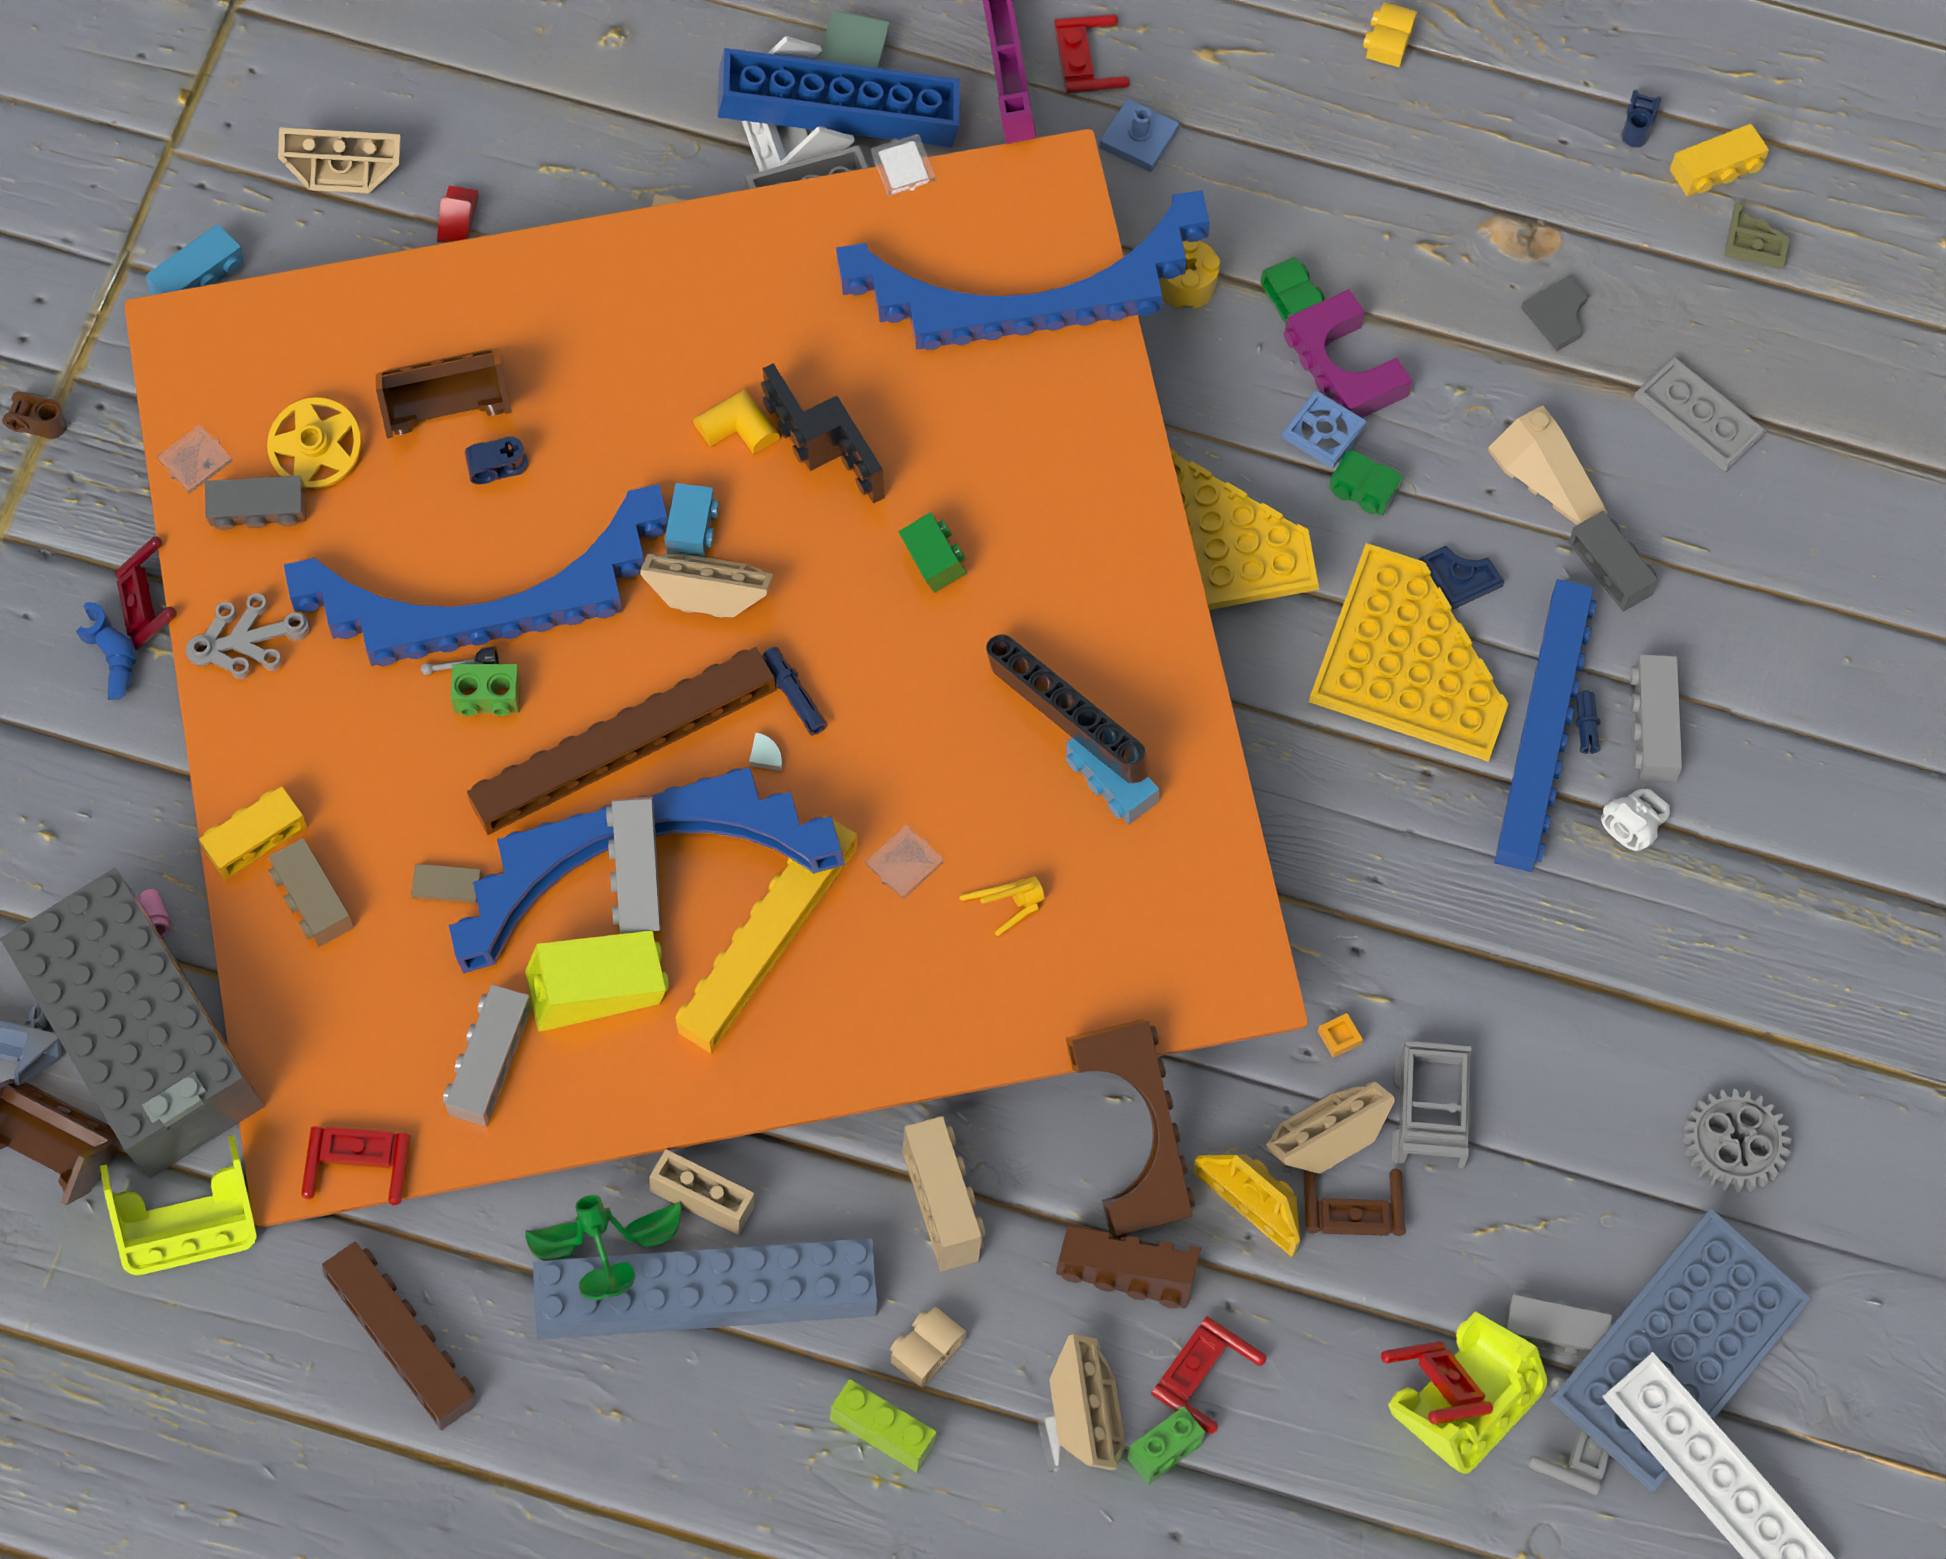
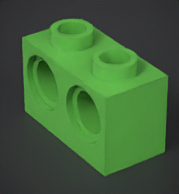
M452 664L451 703L454 713H460L464 716H474L478 713L506 716L510 713H519L520 674L517 664ZM466 689H476L471 695L462 694ZM498 689H509L508 692L503 695L495 694V692Z
M1183 1406L1131 1444L1127 1459L1149 1485L1201 1447L1205 1431Z

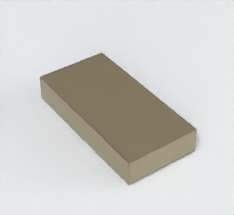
M415 864L411 896L413 899L477 904L473 882L481 880V870Z

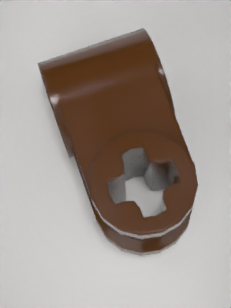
M20 391L13 393L11 397L13 403L10 410L2 418V423L7 428L15 432L29 433L47 439H55L63 435L66 430V422L60 404L57 401Z

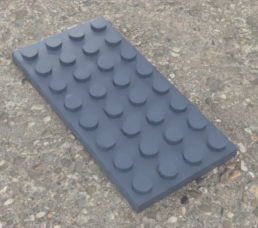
M1710 1208L1549 1400L1652 1493L1657 1490L1669 1475L1668 1471L1602 1396L1653 1352L1714 1420L1812 1298Z

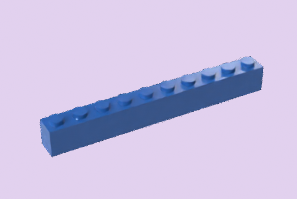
M1560 579L1556 580L1495 855V864L1532 872L1535 861L1541 862L1545 843H1541L1540 838L1542 833L1547 834L1551 816L1546 815L1547 806L1553 807L1557 788L1551 787L1553 778L1559 779L1563 761L1557 760L1559 751H1565L1568 734L1563 733L1565 724L1570 725L1574 707L1569 706L1570 697L1576 698L1580 680L1574 679L1576 671L1581 672L1585 659V653L1580 652L1581 644L1587 645L1591 627L1585 626L1587 618H1593L1596 600L1591 599L1593 587Z

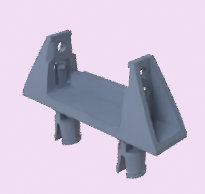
M37 1006L31 1007L24 1026L0 1020V1058L19 1062L17 1069L14 1071L15 1085H21L62 1057V1044L56 1033L44 1031L48 1020L43 1011L37 1017Z

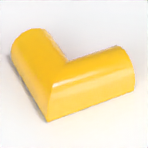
M746 388L693 418V424L710 447L735 432L740 435L753 455L780 440L779 433Z

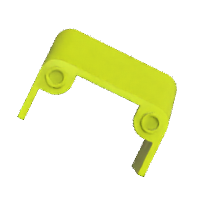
M234 1135L228 1136L234 1166L222 1168L213 1175L211 1179L213 1195L146 1211L143 1198L133 1191L114 1194L107 1164L100 1166L104 1194L121 1263L126 1272L132 1275L148 1274L244 1251L255 1243L256 1229Z

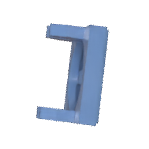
M1315 390L1282 432L1281 438L1333 469L1337 463L1342 461L1348 450L1353 451L1357 437L1366 427L1367 421ZM1318 411L1330 412L1328 416L1316 417L1312 414ZM1338 418L1344 421L1347 427V435L1337 429L1336 421ZM1321 421H1327L1333 426V431L1327 434L1321 433L1317 430L1316 425ZM1307 424L1312 426L1314 433L1309 440H1306L1302 434V427L1305 428ZM1332 438L1340 443L1339 446L1330 449H1322L1317 446L1322 439Z

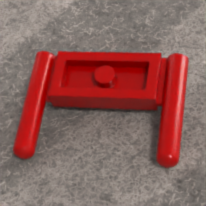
M1107 14L1054 19V29L1056 31L1066 93L1127 88L1130 85V80L1127 76L1094 79L1086 28L1115 26L1118 23L1117 15Z
M311 1127L301 1196L305 1199H312L314 1197L320 1161L326 1164L380 1168L393 1167L388 1202L393 1206L401 1204L411 1135L407 1133L394 1134L393 1132Z
M1206 1316L1162 1376L1160 1382L1155 1386L1151 1395L1174 1411H1178L1184 1406L1205 1432L1214 1434L1218 1430V1424L1187 1402L1204 1381L1227 1346L1257 1366L1264 1365L1267 1357L1264 1353Z
M1442 1341L1390 1349L1381 1353V1360L1385 1364L1419 1359L1418 1365L1451 1405L1449 1408L1430 1411L1428 1420L1431 1424L1488 1415L1493 1412L1492 1403L1484 1400L1485 1394L1451 1351L1445 1350V1344Z

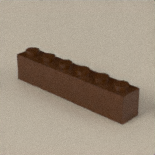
M355 1241L322 1263L324 1277L442 1431L475 1408L473 1395L476 1391L465 1376L460 1379L453 1370L456 1365L447 1351L444 1350L440 1353L434 1345L436 1338L428 1326L425 1324L420 1326L414 1319L417 1314L407 1299L401 1301L395 1294L397 1287L387 1273L383 1275L379 1273L375 1267L378 1263L368 1248L362 1250Z

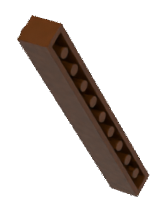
M757 647L750 650H741L734 654L730 660L720 665L713 664L706 668L702 674L692 679H683L674 688L664 693H655L648 697L644 703L634 708L627 707L621 710L616 717L606 722H597L590 726L588 731L578 736H569L563 739L558 746L548 751H539L532 755L530 760L520 765H511L505 768L500 775L490 780L484 779L475 783L467 791L470 804L487 835H490L775 692L774 676Z

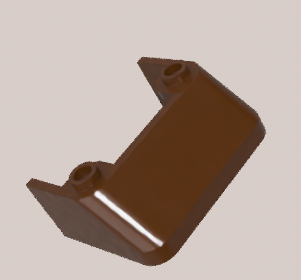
M498 349L481 350L389 369L375 375L376 392L387 439L393 438V431L394 435L406 434L413 431L412 426H415L417 421L474 409L486 411L487 416L498 415L504 412L505 414L512 413Z
M15 1079L1 1082L0 1149L9 1147L59 1173L58 1183L63 1187L62 1190L64 1191L60 1203L68 1205L89 1194L101 1176L100 1166L106 1164L108 1166L121 1144L111 1126L27 1082L21 1085H15Z

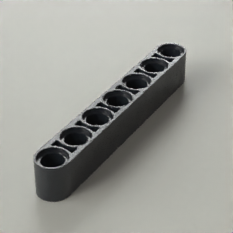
M1003 634L990 638L987 642L986 650L991 669L995 675L1123 780L1129 783H1139L1147 778L1150 769L1145 747L1141 742L1014 639Z

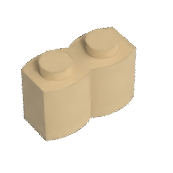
M936 1306L929 1312H921L913 1322L912 1327L915 1329L907 1336L900 1335L890 1348L892 1351L891 1364L921 1388L936 1375L943 1364L957 1352L966 1340L967 1331Z

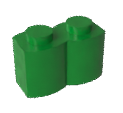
M1295 257L1263 269L1260 279L1265 293L1275 304L1285 324L1287 317L1325 300L1322 290L1319 287H1315L1309 280L1310 274L1305 264H1301Z
M1348 450L1331 477L1329 489L1341 500L1357 502L1367 513L1384 515L1400 490L1403 477L1393 469L1377 464L1363 454Z

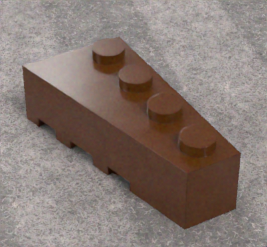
M1068 1226L1056 1274L1061 1275L1063 1279L1069 1282L1079 1283L1084 1281L1094 1284L1096 1288L1103 1291L1118 1290L1126 1292L1129 1297L1137 1300L1148 1298L1160 1301V1304L1167 1308H1186L1201 1247L1189 1246L1188 1252L1175 1250L1174 1243L1160 1241L1159 1245L1150 1246L1141 1241L1140 1237L1127 1235V1237H1122L1120 1240H1114L1110 1232Z

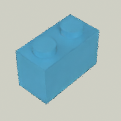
M675 484L665 535L667 554H687L705 557L707 547H712L714 528H711L712 519L718 518L720 506L719 500H715L713 488Z

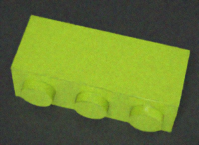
M850 1379L831 1406L830 1420L915 1472L919 1471L935 1446L937 1431Z

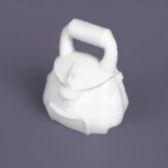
M1638 789L1628 797L1612 799L1607 802L1603 809L1601 822L1607 832L1618 842L1638 852L1652 845L1654 840L1657 839L1658 826L1669 818L1670 806L1651 789Z

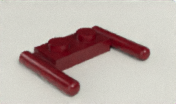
M158 536L152 537L115 571V575L119 579L117 586L127 636L132 637L131 640L134 643L135 650L140 649L177 615L175 608L169 606L155 617L145 568L140 566L162 546V540Z

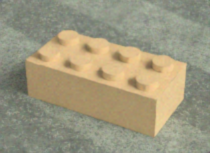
M943 1116L904 1126L902 1154L940 1272L979 1262L980 1249L984 1248L982 1237L986 1235L981 1217H975L972 1208L976 1206L971 1186L966 1187L963 1176H966L963 1159L961 1156L956 1157L953 1146H956L953 1128L951 1126L946 1127Z

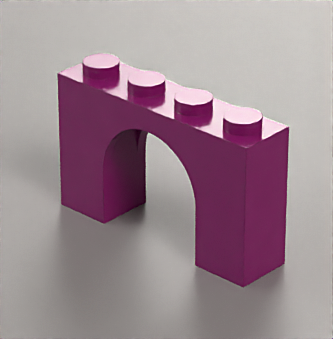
M1350 289L1287 317L1283 334L1287 345L1291 348L1293 347L1298 353L1302 367L1305 370H1309L1315 378L1318 390L1322 394L1325 393L1328 398L1363 418L1409 397L1412 379L1397 357L1364 372L1343 370L1333 364L1328 358L1325 348L1331 342L1362 327L1365 311Z

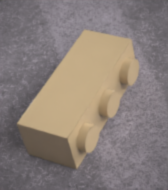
M665 1149L649 1177L651 1193L674 1204L680 1202L682 1208L738 1236L755 1208L754 1192Z

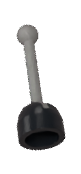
M495 646L486 647L479 650L474 659L436 665L424 663L421 666V672L424 675H431L433 671L452 669V664H499L498 652Z

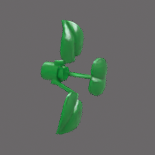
M588 1195L579 1199L575 1204L578 1215L575 1218L577 1223H563L541 1230H526L525 1236L532 1254L542 1261L567 1258L574 1253L576 1245L583 1243L585 1232L589 1236H594L603 1268L592 1270L584 1275L579 1282V1290L581 1295L587 1299L601 1300L606 1297L623 1294L635 1281V1271L629 1263L620 1262L612 1266L609 1265L601 1239V1234L606 1232L609 1221L629 1242L637 1240L641 1246H653L668 1241L677 1233L680 1226L682 1207L680 1202L642 1216L624 1228L612 1215L609 1207L604 1209L599 1196Z

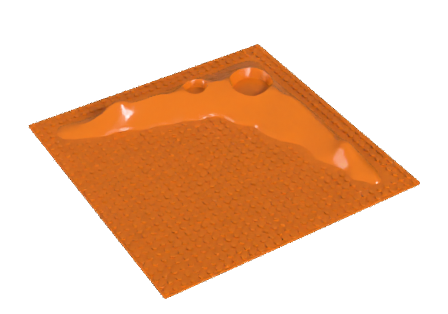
M1091 129L921 158L929 179L896 190H892L882 165L129 299L124 303L156 536L162 540V546L158 550L166 607L171 606L177 612L176 617L169 622L199 839L203 837L209 828L215 825H222L231 819L232 815L239 809L250 807L258 802L264 793L276 790L281 786L302 813L308 827L226 881H224L207 857L200 843L228 1046L265 1105L259 1111L239 1122L250 1205L256 1227L262 1228L389 1203L388 1196L393 1167L380 1168L326 1164L320 1161L314 1197L312 1199H305L301 1196L310 1129L313 1126L324 1129L331 1127L410 1134L402 1201L661 1152L665 1151V1149L682 1148L1075 1073L1076 1071H1073L1066 1042L1067 1037L1140 1019L1149 1021L1150 1026L1154 1025L1159 1040V1044L1155 1045L1157 1057L1300 1030L1307 1026L1308 1019L1138 315L1127 316L1117 321L1109 319L1095 321L1086 326L1078 324L1064 326L1054 331L1048 329L1033 331L1028 335H1007L997 340H975L965 345H944L934 350H916L910 318L894 323L888 321L879 322L874 290L867 291L861 295H843L836 248L867 243V249L883 262L912 278L947 290L984 296H1014L1045 292L1087 279L1122 259L1124 255L1095 135ZM481 350H499L512 413L505 414L504 412L498 415L487 416L486 411L474 409L417 421V424L412 426L413 431L406 434L394 435L393 431V438L387 439L376 392L375 375L377 373ZM774 363L803 412L836 395L838 396L883 469L884 499L873 503L868 494L863 495L856 484V474L853 469L850 471L846 469L841 456L812 471L809 470L805 462L800 463L797 460L792 449L794 445L790 437L786 439L783 437L777 424L779 419L775 413L770 414L764 405L762 397L766 395L761 387V382L764 381L762 368ZM746 388L780 435V440L754 455L737 432L710 447L693 424V418ZM318 397L336 401L349 410L357 421L361 432L362 445L359 458L350 473L334 485L321 489H305L306 521H297V525L294 526L266 523V526L262 528H250L246 524L234 525V528L229 530H219L215 526H210L205 512V481L281 477L269 459L267 441L273 422L285 408L297 401ZM312 406L321 421L340 414V412L330 407ZM295 412L283 422L277 435L295 430ZM352 428L339 442V445L349 457L352 454L354 444ZM506 437H515L522 442L524 453L528 458V467L522 474L481 485L470 481L465 458L467 447ZM179 449H188V450H186V451H189V450H190V452H189V453H188V452H185L186 454H184V451H185V450H179ZM276 453L281 467L289 475L293 476L295 458ZM209 462L210 465L214 464L215 466L210 467V470H206L203 465ZM321 466L311 481L326 479L339 471ZM676 483L713 488L715 500H719L720 506L718 518L712 519L711 528H714L712 547H707L705 557L749 564L761 569L763 572L773 574V580L767 595L733 618H719L712 614L700 612L687 613L680 609L670 608L639 573L631 578H615L622 612L616 613L612 617L586 619L577 625H558L545 632H526L512 639L498 638L479 646L473 644L461 646L452 652L438 651L429 653L420 659H401L387 666H371L363 633H358L349 639H333L328 626L325 606L318 607L311 612L298 611V613H302L307 617L310 625V632L305 639L293 641L286 635L253 643L264 650L275 649L279 652L282 664L275 671L266 670L263 664L234 649L221 652L232 659L242 657L248 661L250 674L244 679H236L231 672L213 663L207 666L195 665L189 661L186 655L187 643L193 637L206 633L217 616L215 609L221 602L233 604L236 618L233 622L226 624L219 638L227 637L231 634L248 608V597L255 593L262 594L265 597L267 610L262 615H259L250 630L283 622L287 615L295 613L289 595L284 564L316 558L341 578L357 587L383 598L413 605L456 607L488 603L524 592L557 575L583 555L609 526L629 490L660 484L668 520ZM932 512L937 521L944 519L952 532V536L948 539L952 546L957 543L963 552L966 560L962 564L967 572L964 576L935 593L923 578L898 532ZM666 532L655 538H639L644 561L648 554H657L658 556L667 554L665 544ZM256 601L252 604V607H260L262 602ZM223 610L220 615L227 616L231 613V610ZM294 621L290 626L297 627L301 622ZM1003 634L1014 639L1141 742L1145 747L1150 772L1148 777L1160 789L1159 802L1130 825L1122 817L1120 819L1116 818L1108 808V801L1101 794L1099 796L1094 794L1086 782L1087 778L1080 771L1076 773L1068 765L1065 758L1066 743L1072 737L994 674L986 650V645L990 638ZM201 646L196 651L203 652L207 646ZM493 646L497 649L499 664H517L520 674L519 713H510L506 716H497L492 713L464 716L460 713H454L451 703L452 669L433 671L431 675H424L421 672V666L424 663L436 665L470 660L475 658L479 650ZM754 647H757L761 656L772 647L780 649L786 662L797 671V678L828 723V726L822 732L811 736L781 689L776 688L775 692L490 835H487L470 804L467 791L475 783L484 779L490 780L500 775L505 768L511 765H520L530 760L531 756L542 750L548 751L558 746L563 739L569 736H578L588 731L589 727L600 721L606 722L616 717L621 710L627 707L634 708L644 703L651 695L664 693L674 688L679 681L686 678L692 679L702 674L709 666L713 664L720 665L730 660L737 652L750 650ZM274 656L269 657L266 662L273 663L277 658ZM238 665L235 668V671H243L245 669V666ZM466 689L462 694L471 695L476 689ZM498 689L495 692V694L503 695L507 693L509 689ZM756 733L763 734L775 742L781 753L782 771L750 766L749 760ZM749 767L754 777L760 800L766 799L775 793L784 794L791 792L800 825L807 823L811 819L826 815L828 817L831 816L834 821L857 834L858 849L712 1054L678 1034L677 1020L675 1019L677 1012L684 1003L689 1004L696 995L694 991L698 982L704 976L708 978L714 969V961L719 953L723 950L726 952L733 943L732 937L736 929L740 925L745 926L749 921L754 904L759 899L764 900L767 896L772 879L776 874H782L787 868L788 857L779 851L747 839L713 833H671L656 836L661 929L660 931L652 932L655 942H659L661 946L662 958L659 962L661 970L666 972L669 982L668 991L665 992L660 1004L539 1032L532 1006L487 1127L449 1116L445 1103H443L444 1092L449 1083H454L457 1075L455 1073L457 1058L461 1053L465 1054L469 1044L466 1042L469 1027L472 1023H477L480 1015L478 1013L480 999L483 994H488L491 984L526 994L530 997L525 970L536 944L626 933H620V926L613 924L612 907L613 905H618L617 892L611 891L610 873L616 872L615 859H609V851H606L568 872L536 900L515 926L495 965L463 973L456 960L449 925L457 923L462 918L479 917L478 902L477 904L413 899L411 889L415 864L480 869L482 873L481 880L490 874H503L505 872L497 839L506 837L509 833L535 829L543 823L563 821L575 814L595 812L604 806L612 805L614 798L651 796L664 792V790L670 787L686 786L702 778H714L725 775L733 769H746ZM301 838H304L349 914L354 927L320 947L313 937L310 939L306 938L298 923L303 920L298 911L292 914L283 898L288 893L283 885L276 887L268 872L269 869L273 868L268 856ZM1035 876L1040 882L1045 897L1043 901L1037 903L1039 910L1028 914L1000 936H996L995 931L1025 908L1023 905L1018 907L1012 896L985 904L980 902L981 898L965 901L959 899L962 894L1014 883Z

